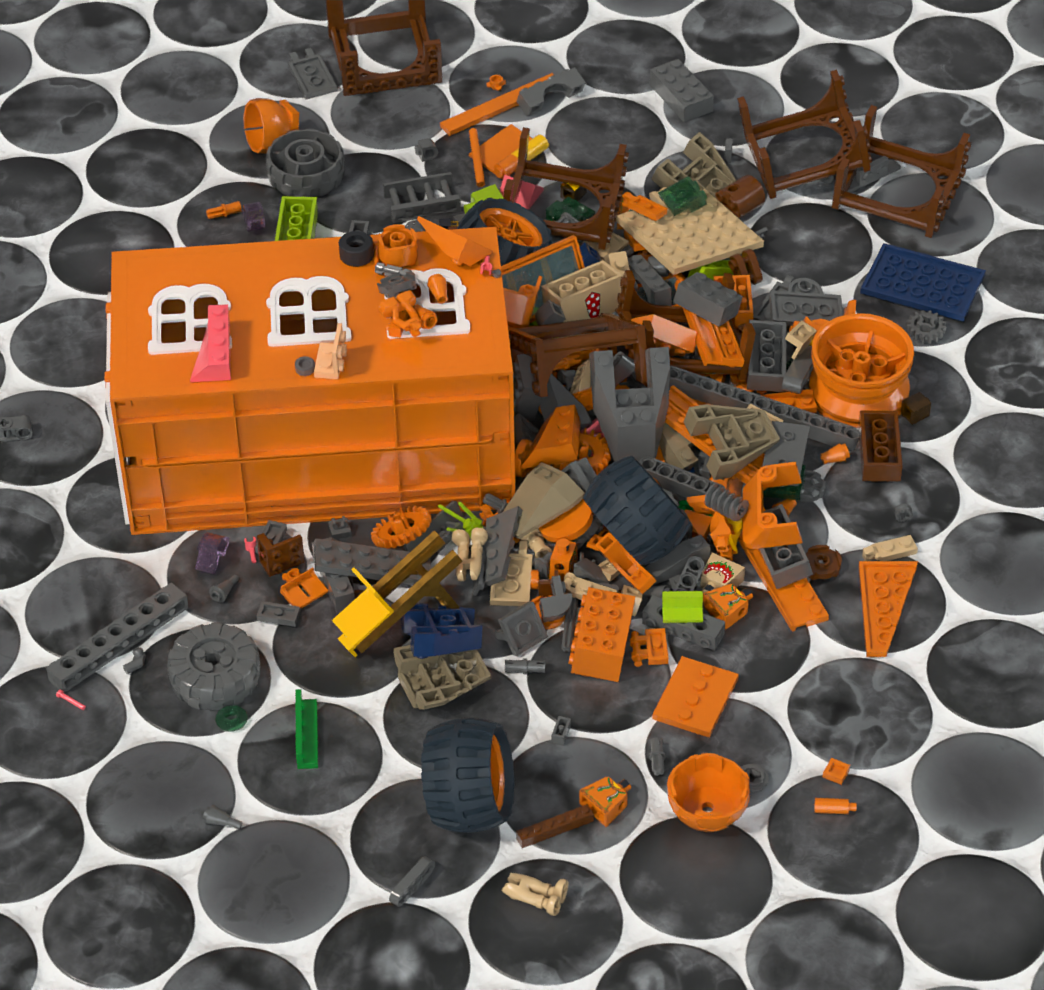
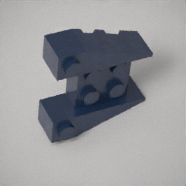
M424 603L415 604L401 617L403 633L411 635L410 649L413 657L425 659L428 656L481 649L483 626L474 625L475 609L464 607L446 609L444 605H439L437 609L428 608V604Z

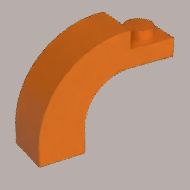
M610 532L595 544L596 548L612 566L641 594L657 581L626 551Z

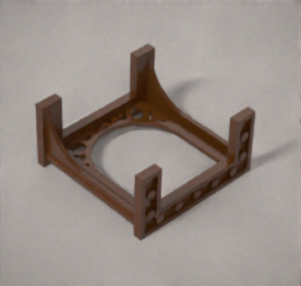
M326 0L328 36L333 41L342 76L344 96L442 83L440 39L430 40L426 27L425 0H408V11L344 19L343 0ZM404 28L412 29L418 54L415 61L403 70L390 73L367 71L358 66L357 50L350 51L347 36Z
M837 69L830 71L831 83L829 89L817 104L804 111L752 125L744 96L737 98L745 139L770 199L777 198L776 192L837 175V169L843 158L850 160L848 171L861 167L864 172L871 170L870 163H872L870 152L868 153L870 145L865 137L868 136L867 128L862 126L860 120L854 121L852 113L849 112L848 104L844 100L847 99L846 91L842 88L845 85L842 75L839 76ZM839 118L837 122L830 123L832 119ZM805 126L828 127L835 130L843 140L842 147L831 160L818 166L773 178L770 159L765 147L759 148L756 141Z
M871 105L864 122L868 132V136L865 137L870 145L868 152L921 168L931 176L936 190L929 201L914 207L892 206L849 193L847 191L856 176L857 169L848 171L850 160L843 158L837 169L832 208L838 210L840 205L925 230V236L932 238L934 232L939 230L940 221L943 222L945 210H949L950 199L953 200L956 194L955 189L960 187V178H964L967 168H964V165H967L969 159L967 152L970 151L972 142H969L970 134L963 133L959 144L950 151L937 154L922 152L873 137L878 107ZM941 175H945V176H948L949 178H947V179H939V178H937V177H938V176H941Z
M523 127L520 135L517 168L513 180L507 179L503 199L513 203L517 202L524 176L582 186L591 191L599 201L600 208L593 217L577 223L543 221L553 236L568 238L574 235L577 240L599 243L598 249L605 250L607 243L610 244L616 215L619 211L625 187V180L622 179L626 176L627 166H624V163L628 162L629 152H626L627 145L620 144L614 159L607 165L597 169L584 170L527 160L530 128ZM601 190H608L609 192H608V193H600L599 191H601Z
M625 270L624 277H621L620 280L621 293H618L617 296L618 308L615 309L619 317L631 321L633 318L654 314L674 323H688L681 306H659L642 299L634 289L635 277L632 270ZM724 273L722 286L734 290L735 282L732 274ZM731 319L729 320L744 358L743 367L715 364L704 366L702 360L679 359L669 356L670 366L695 374L737 375L738 380H746L756 336L752 323H744L740 342ZM643 320L642 325L645 326L646 348H657L653 340L654 329L651 321ZM633 344L625 345V349L629 352V357L634 359Z
M602 313V317L523 328L508 326L512 364L515 362L517 355L526 354L532 357V362L530 363V371L534 377L532 390L539 397H547L549 377L555 366L566 356L578 351L609 347L614 357L617 354V346L633 344L636 381L645 383L647 382L645 326L611 313Z

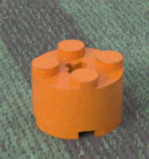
M401 224L385 227L383 229L384 232L378 235L380 260L386 264L385 266L387 264L397 267L414 265L418 256L417 234L412 228L410 230L406 229L405 225Z

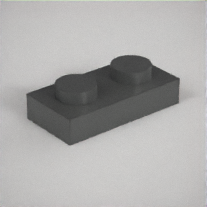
M268 520L262 533L268 539H271L274 544L282 541L287 531V524ZM258 544L255 546V553H258Z
M262 601L257 613V621L296 627L301 612L300 607Z

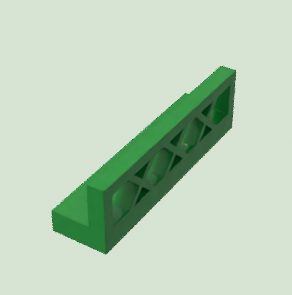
M295 689L297 769L318 768L317 699H302V690Z

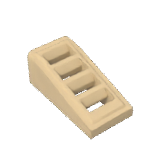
M590 360L585 361L577 368L570 390L572 394L590 388Z

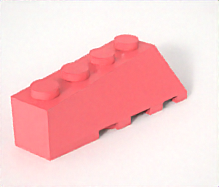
M228 304L208 306V323L190 382L231 380Z

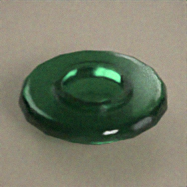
M227 706L218 711L215 721L221 730L234 732L245 726L248 716L241 707ZM229 716H236L234 719H227Z

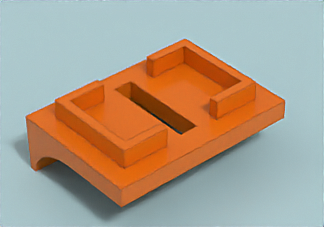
M312 567L282 585L280 593L292 606H298L301 609L328 593V589L318 579ZM298 585H301L303 587V589L309 594V597H307V595L301 590V588Z

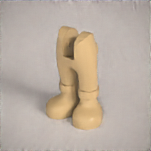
M474 528L471 531V539L464 530L458 529L452 533V541L459 547L457 554L463 561L456 567V576L460 582L466 580V570L470 569L472 580H477L479 577L483 554L482 546L488 539V532L483 528ZM471 541H472L471 558L468 559V557H469V547H470V544H471Z
M510 873L508 877L509 883L504 885L502 892L512 899L531 904L540 909L545 908L548 914L556 916L560 911L561 903L565 900L568 880L560 879L552 887L551 884L543 883L536 878Z

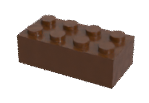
M860 410L858 428L860 431L862 481H901L902 455L898 411Z

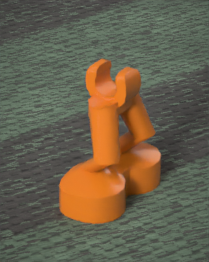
M411 290L398 294L396 298L386 299L379 304V311L384 318L393 317V324L405 331H410L413 337L420 335L419 330L421 329L422 321L413 308L416 304V296ZM407 311L411 319L407 321L399 319V312Z

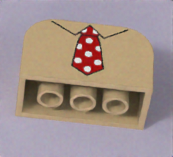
M602 260L542 285L543 304L550 300L559 305L566 318L563 322L602 317V313L612 314L618 308L617 296L618 293H621L620 280L623 275Z

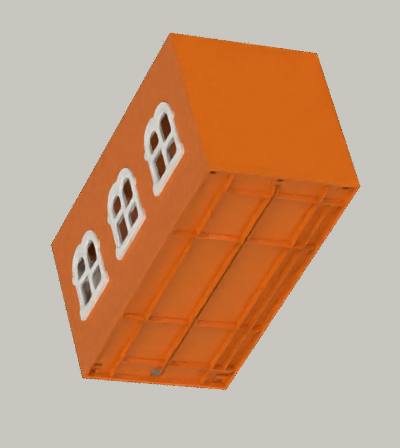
M496 227L450 230L492 250V253L489 255L492 271L497 269L501 271ZM427 231L416 232L418 251L416 263L412 266L401 268H403L402 270L409 269L415 273L417 288L411 291L416 296V304L435 312L437 323L431 329H423L421 327L419 330L420 335L417 337H413L410 331L403 330L401 338L389 336L387 324L390 323V318H384L379 311V304L389 299L388 294L379 293L377 283L381 284L380 280L387 276L384 273L383 275L375 273L374 257L368 264L355 267L343 263L340 259L338 243L341 237L112 252L111 292H108L105 310L107 319V357L104 382L107 413L125 525L130 524L131 535L266 526L268 520L284 524L325 522L331 521L332 518L337 520L342 519V516H345L348 520L387 517V515L393 517L394 511L398 514L401 513V508H403L405 513H407L408 506L413 511L415 505L426 508L430 514H438L442 511L438 507L439 504L446 507L452 501H456L457 504L462 502L470 511H481L479 507L485 504L483 499L486 494H491L501 500L505 499L509 503L515 494L513 367L502 272L499 278H495L492 274L489 275L488 270H484L480 274L481 264L485 262V258L471 266L465 263L462 266L451 262L452 257L446 255ZM379 234L370 235L373 242L378 241ZM434 274H441L446 279L448 301L443 304L437 303L436 298L427 286L428 278ZM228 304L231 380L190 382L208 323V306ZM342 323V329L346 331L344 344L347 345L346 357L343 356L342 358L344 359L343 372L340 371L339 378H314V372L308 376L297 374L295 371V361L300 357L308 356L316 364L320 342L334 343L337 325Z

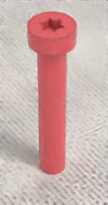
M61 689L56 693L58 698H63L82 710L86 708L85 705L66 695Z

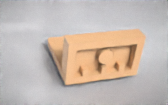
M342 323L337 325L334 343L320 342L314 378L338 379L340 371L343 372L344 359L342 358L343 356L346 357L347 345L344 344L346 331H343Z

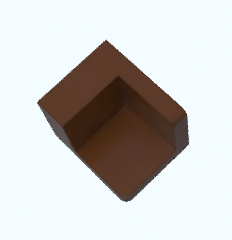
M554 570V576H558V570ZM539 579V596H553L550 584L551 579Z

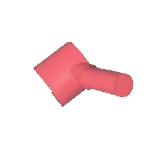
M488 255L485 257V262L481 264L480 274L484 270H488L489 275L492 274V264L489 263L490 257Z
M253 537L252 542H247L245 538V549L249 551L252 563H256V538Z

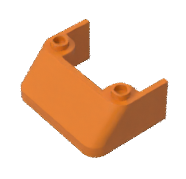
M542 276L538 277L536 286L530 284L522 285L519 291L503 288L508 326L514 328L529 327L537 302Z
M796 462L765 465L743 487V500L749 502L748 511L743 517V541L747 548L759 549L802 543L797 522L778 524L775 514L770 512L763 513V488L802 483Z

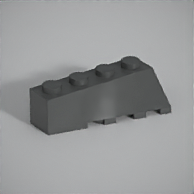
M329 537V538L324 539V540H331V541L341 542V541L336 540V539H334V538H332V537ZM312 542L313 558H314V542ZM320 572L336 613L342 612L355 600L353 576Z

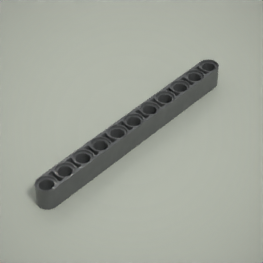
M670 366L669 390L674 385L691 399L711 405L747 408L752 404L784 420L783 422L810 426L809 439L833 447L839 443L841 445L845 443L848 451H853L856 448L860 438V431L856 427L678 367Z

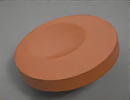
M582 499L570 510L539 527V530L548 541L556 543L561 538L572 541L588 530L593 521V511L586 504L585 500Z

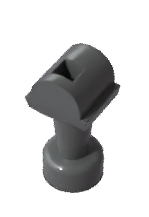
M559 369L557 379L570 392L576 372L574 370Z

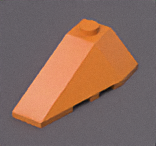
M420 216L417 218L446 255L452 257L451 262L462 266L465 263L471 266L492 253V250Z

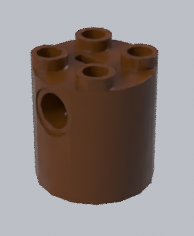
M745 175L715 193L716 199L739 219L765 203L764 189L759 181L751 175Z

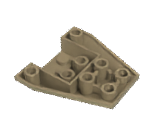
M541 462L526 476L504 509V511L519 506L523 510L522 515L518 517L517 523L519 527L518 531L514 533V537L520 539L570 510L583 499L585 492L565 472Z

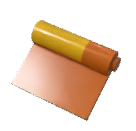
M510 124L480 145L482 166L501 179L504 178V175L510 176L517 168L522 131ZM538 134L533 139L529 137L527 160L531 161L548 149L549 143L543 135Z

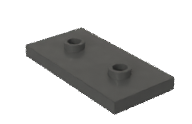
M772 421V425L780 440L765 452L762 467L765 465L796 462L801 475L810 426Z

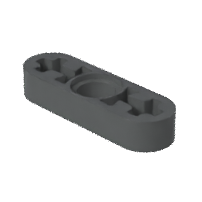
M426 856L422 857L392 890L389 901L401 907L431 875L435 867V861Z

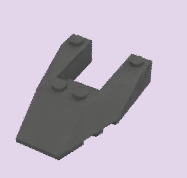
M669 347L645 350L648 388L615 390L612 350L589 353L593 411L599 421L601 431L606 438L607 446L614 462L631 455L638 462L647 456L656 459L669 407Z

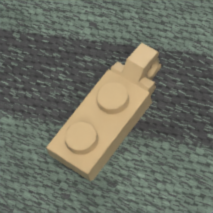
M908 535L863 548L862 557L865 561L874 559L889 561L915 555L918 552V548L912 536Z

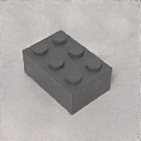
M697 272L678 284L673 302L719 327L738 314L743 296L737 294L735 290L722 286L720 282L707 278L705 274Z

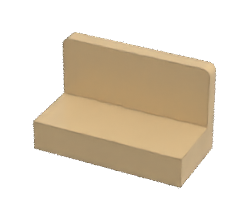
M804 321L798 323L785 338L797 347L791 357L794 360L809 346L817 332L816 329Z

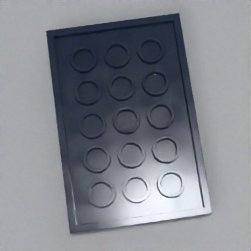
M883 243L861 286L860 293L927 312L930 310L934 314L938 313V315L964 321L985 277L986 270Z

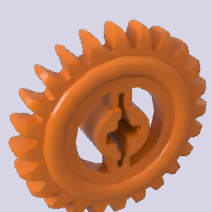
M587 428L579 435V460L585 457L588 460V450L590 449L594 455L589 460V463L596 474H598V471L601 472L604 467H607L608 462L611 460V453L607 446L606 438L601 439L600 433L594 437V430L588 435ZM574 461L553 464V467L559 468L558 470L562 471Z
M415 505L413 511L408 506L407 513L401 508V513L397 514L394 511L393 517L387 515L388 522L381 519L382 525L376 523V527L371 532V539L375 546L387 549L409 544L410 541L416 540L417 537L423 535L422 533L427 531L432 521L431 514L422 506L417 507Z

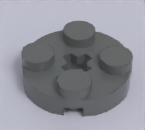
M406 272L407 276H401L400 273H396L380 280L381 284L377 283L379 293L388 294V297L391 298L396 297L400 294L399 292L416 289L417 280L415 273Z

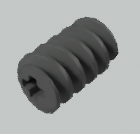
M712 484L706 492L705 505L730 518L732 521L740 520L748 511L749 502L747 500H743L740 496L737 497L735 493L725 490L724 487H719L718 484Z

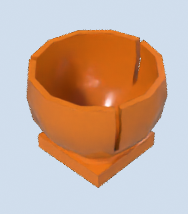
M255 98L249 100L245 105L243 116L244 129L263 127L261 129L245 131L247 142L253 152L267 153L268 147L273 144L276 138L299 129V112L286 100H279L278 104L271 99Z

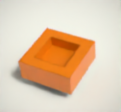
M831 758L823 771V778L842 785L850 771V765Z

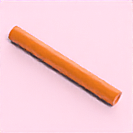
M476 128L469 129L476 184L478 187L485 186L478 133Z

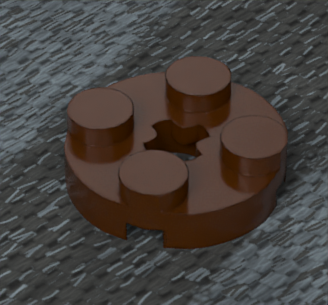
M814 545L805 553L813 575L809 576L810 579H828L839 575L842 557L836 549L833 551L827 545ZM819 560H823V562H826V563H824V564L819 563Z

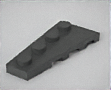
M519 506L486 519L488 539L486 541L485 583L489 586L506 580L511 560L509 553L514 548L515 541L513 537L514 533L518 531L519 524L517 521L523 511Z

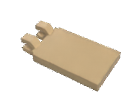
M520 541L519 554L509 553L511 560L506 580L491 585L490 605L522 606L530 601L533 555L527 554V541Z

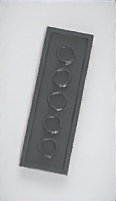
M315 538V571L357 577L351 570L355 567L364 578L380 580L410 552ZM430 558L422 564L427 571L431 570ZM410 575L403 584L414 585L422 577L421 575Z

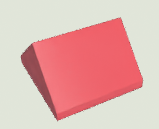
M504 175L499 190L502 196L504 195L507 179L513 180V177ZM522 181L516 203L529 210L544 188Z

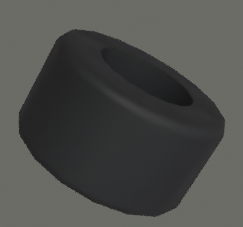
M348 232L338 242L340 259L349 266H363L368 264L374 257L373 239L365 232Z

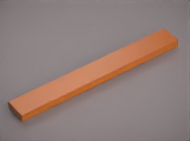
M548 74L440 122V127L451 136L519 105L517 98L523 88L532 87L535 83L543 82L554 74Z

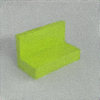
M663 591V623L703 622V591Z

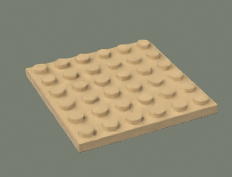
M706 189L659 202L658 204L667 208V214L657 221L651 220L634 210L616 215V222L673 275L729 258L735 254H742L747 249L755 250L764 245V240Z

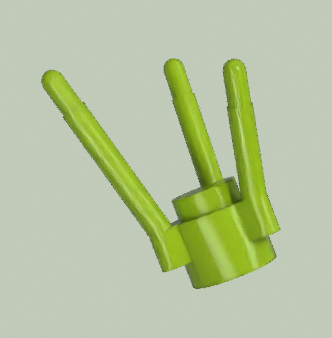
M458 502V505L472 519H464L439 504L438 507L464 523L463 528L469 534L470 539L471 531L474 528H483L482 520L477 518L462 502ZM447 527V531L450 532L458 530L455 528Z

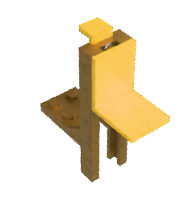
M435 530L374 586H371L355 567L351 569L367 589L332 621L343 632L338 640L354 657L358 656L354 651L355 648L363 653L424 596L435 597L441 605L446 606V609H459V605L441 586L440 582L463 562L462 559L452 550L430 571H427L422 565L446 544ZM410 575H421L422 578L391 606L385 602L384 599Z

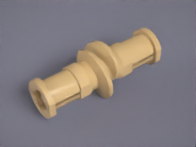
M539 528L520 538L521 541H527V547L534 551L536 559L538 557L543 558L548 552H552L551 548L545 545L544 537Z

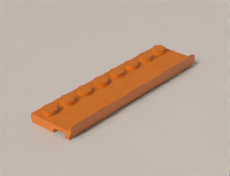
M679 277V279L676 280V283H675V289H676V291H677L678 284L683 281V278H681V277ZM683 308L690 329L697 331L695 343L704 366L715 364L743 367L744 358L729 321L718 327Z
M672 385L669 390V407L665 423L710 456L712 451L716 450L708 434L691 436L684 424L689 407L699 406V404ZM763 453L737 472L735 476L746 484L762 467L765 454Z
M742 528L738 541L790 630L796 631V628L806 625V627L828 621L829 615L807 578L776 589L759 550L749 549L745 546Z

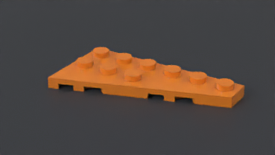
M859 561L866 657H887L917 569L918 561Z

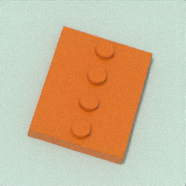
M682 656L652 714V719L710 738L738 681L739 674Z

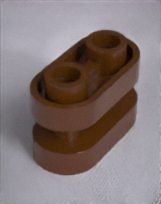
M752 249L743 251L742 256L740 254L730 256L728 265L733 275H750V282L753 285L762 282V273L757 257Z

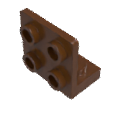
M264 533L257 535L259 562L269 577L305 562L303 538L300 534L277 544L268 539Z

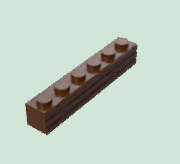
M586 804L516 831V839L521 848H525L593 822L594 814L589 805Z

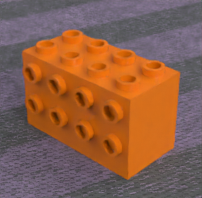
M588 587L587 595L583 594L581 606L584 607H581L579 610L577 621L580 622L576 624L574 632L576 637H574L568 663L572 665L571 673L619 682L636 596Z

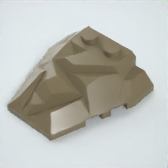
M410 645L394 648L393 651L395 663L398 667V679L413 708L424 710L443 706L491 679V674L477 649L439 656H428L425 659L413 657Z

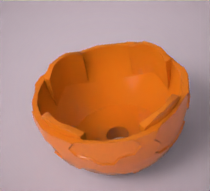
M713 753L696 754L673 768L667 781L668 800L675 815L690 828L703 832L720 831L738 820L745 812L750 800L749 776L747 772L732 760ZM710 807L713 811L705 812L703 808Z

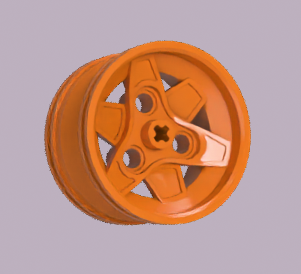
M848 314L825 323L817 331L812 342L811 357L814 368L809 378V389H813L817 411L824 417L856 428L859 425L860 410L898 411L899 416L901 414L902 400L909 397L910 382L908 375L911 371L914 357L913 343L907 332L893 321L872 314Z

